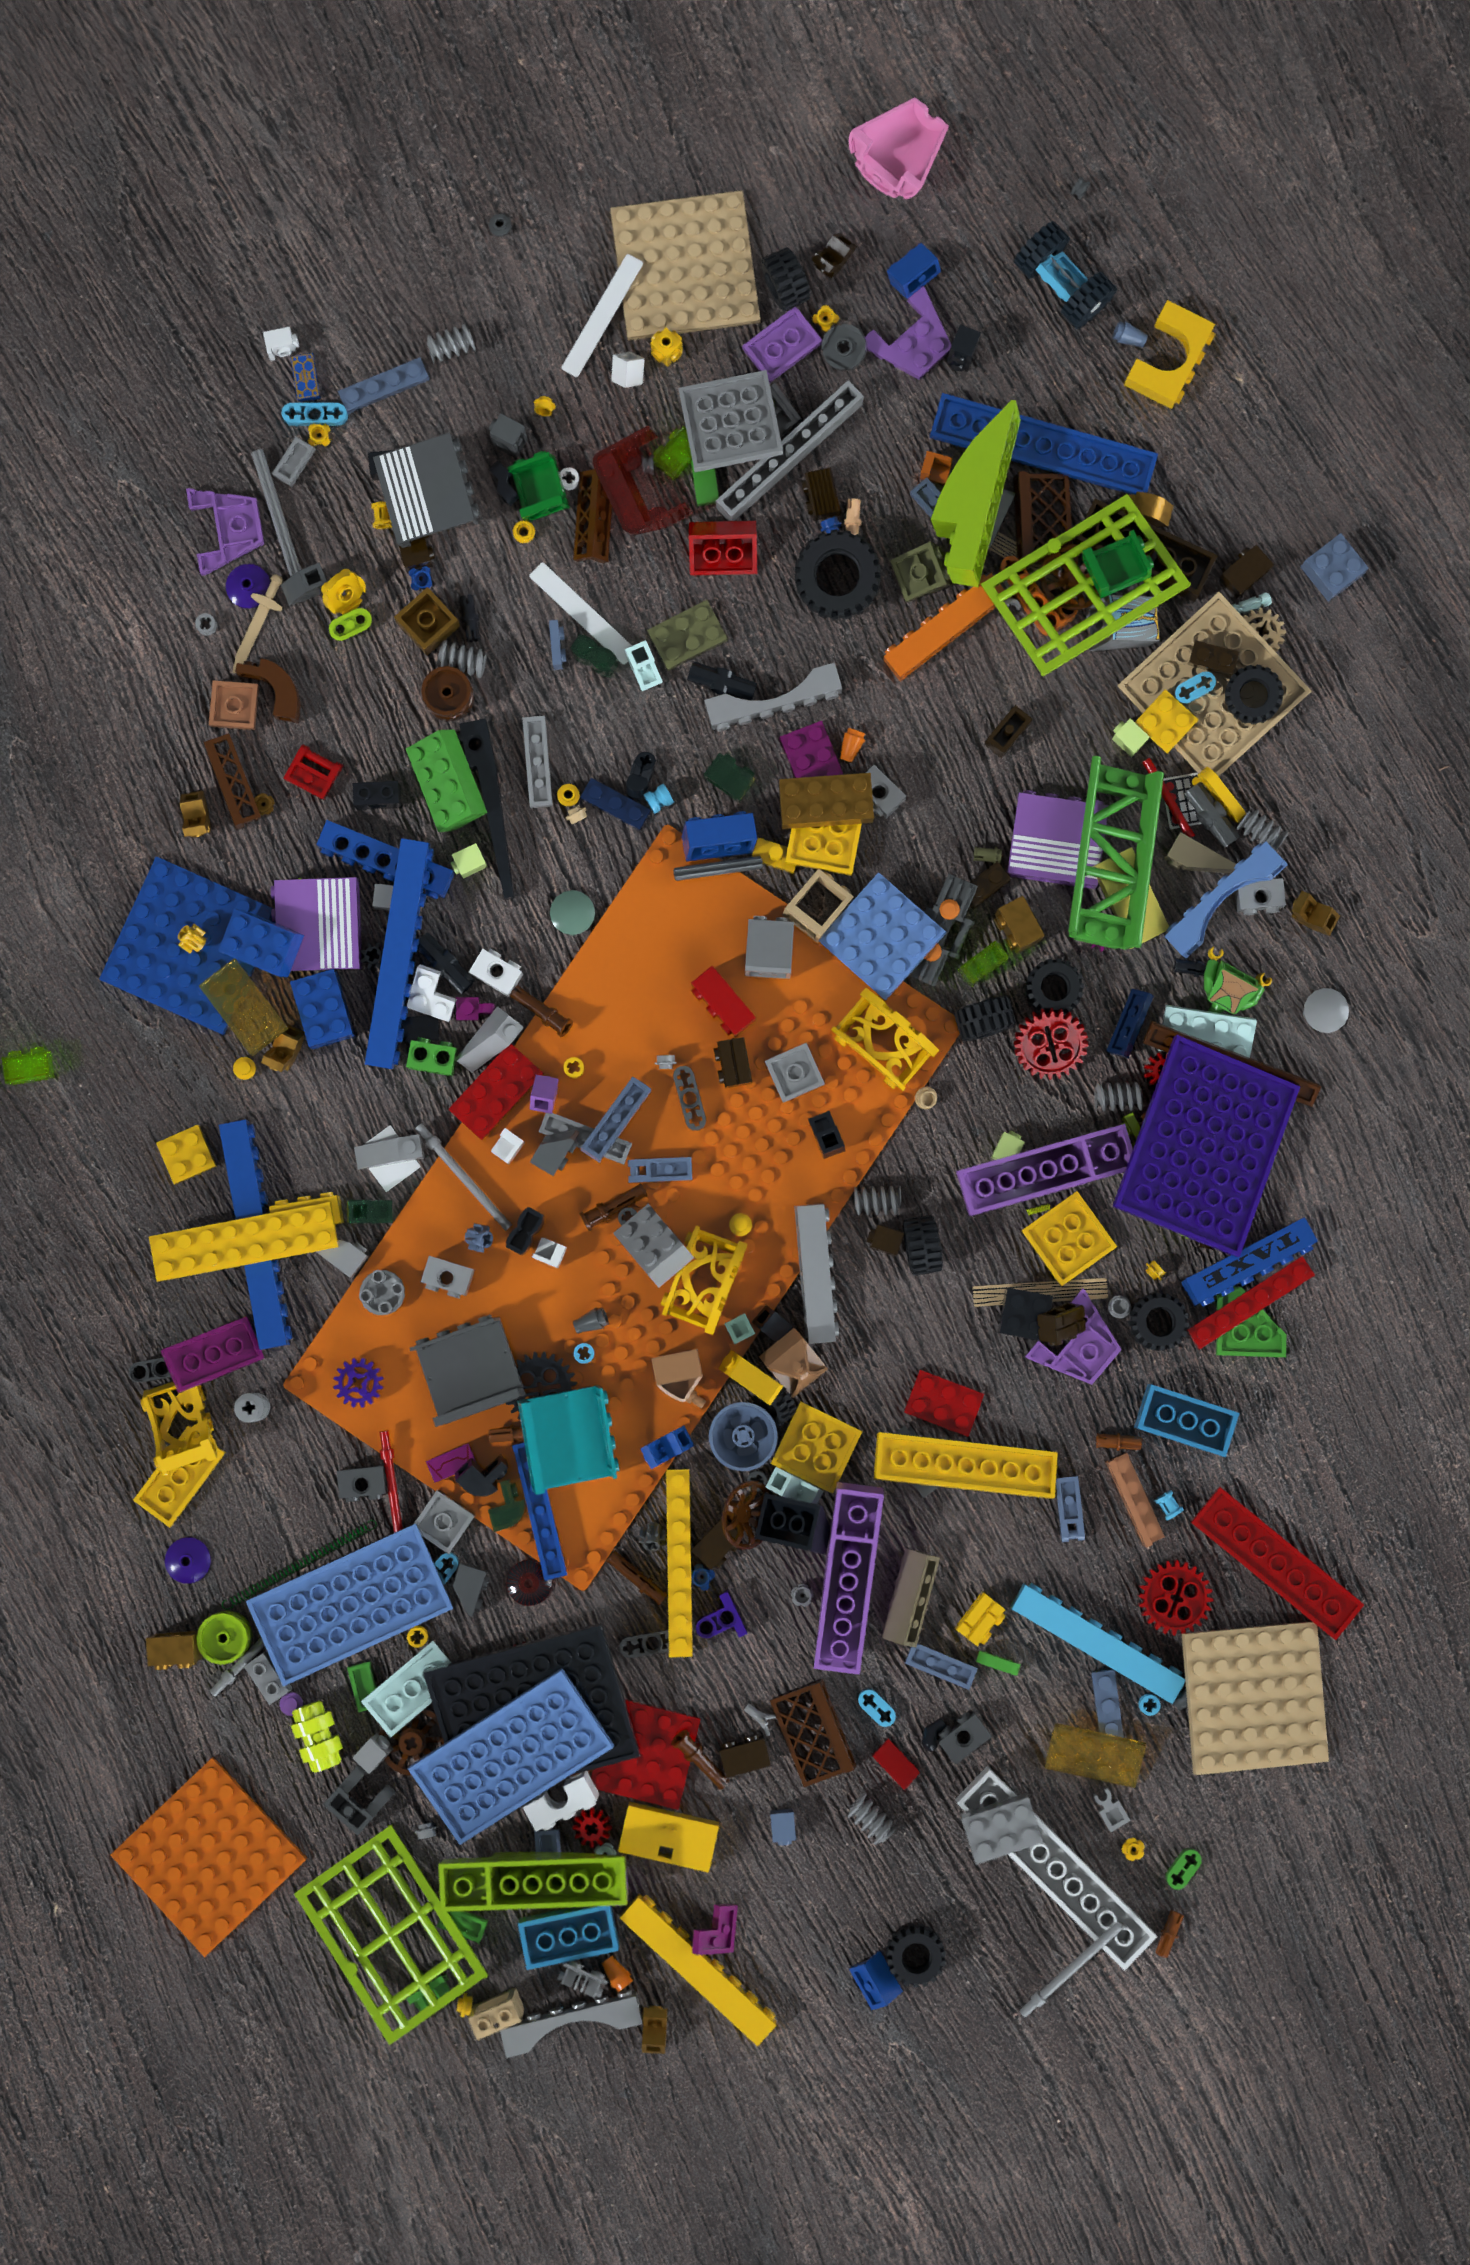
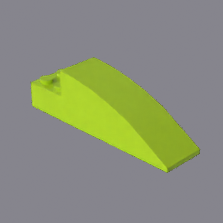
M1011 400L972 440L949 475L934 508L931 521L936 536L950 539L951 549L945 555L944 565L947 567V574L950 575L952 583L979 587L1021 422L1016 400Z
M495 1852L491 1857L444 1859L438 1864L441 1912L627 1905L625 1856L573 1852Z

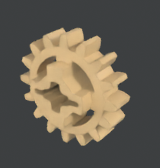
M1259 608L1257 614L1250 610L1249 617L1244 615L1243 618L1258 634V631L1263 626L1262 638L1277 652L1280 649L1278 644H1283L1285 639L1280 637L1286 633V630L1280 629L1284 622H1277L1279 615L1276 614L1272 617L1270 609L1266 614L1263 613L1262 608ZM1254 620H1261V622L1256 624L1251 623Z

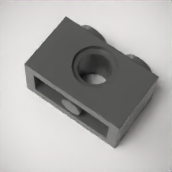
M501 413L498 419L494 418L490 424L489 431L493 447L517 459L528 440L525 426Z
M384 1465L337 1471L339 1499L345 1498L346 1502L360 1501V1496H368L369 1500L382 1499V1494L388 1493ZM359 1478H365L368 1481V1488L365 1491L360 1490L357 1486Z
M974 1711L970 1714L968 1712L964 1713L957 1719L958 1724L952 1728L948 1726L939 1733L940 1737L937 1741L955 1765L992 1737ZM962 1730L969 1732V1738L965 1742L957 1740V1734Z

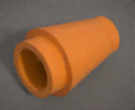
M848 728L847 733L844 732L840 759L853 763L865 742V733Z
M613 1955L602 1963L613 1989L616 1988L620 1992L633 1982L630 1977L632 1974Z

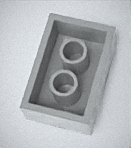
M649 1204L644 1206L613 1233L658 1287L662 1286L694 1258Z
M1026 1793L959 1814L976 1865L1043 1843L1029 1797Z

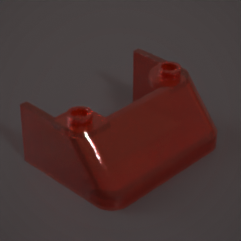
M649 425L597 452L593 457V467L624 531L630 535L662 530L694 513L693 509L686 502L670 510L658 506L648 511L630 472L638 468L642 463V454L639 447L658 437Z

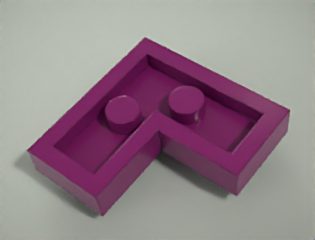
M714 1905L712 1928L694 1929L693 1954L706 1955L734 1952L738 1905Z

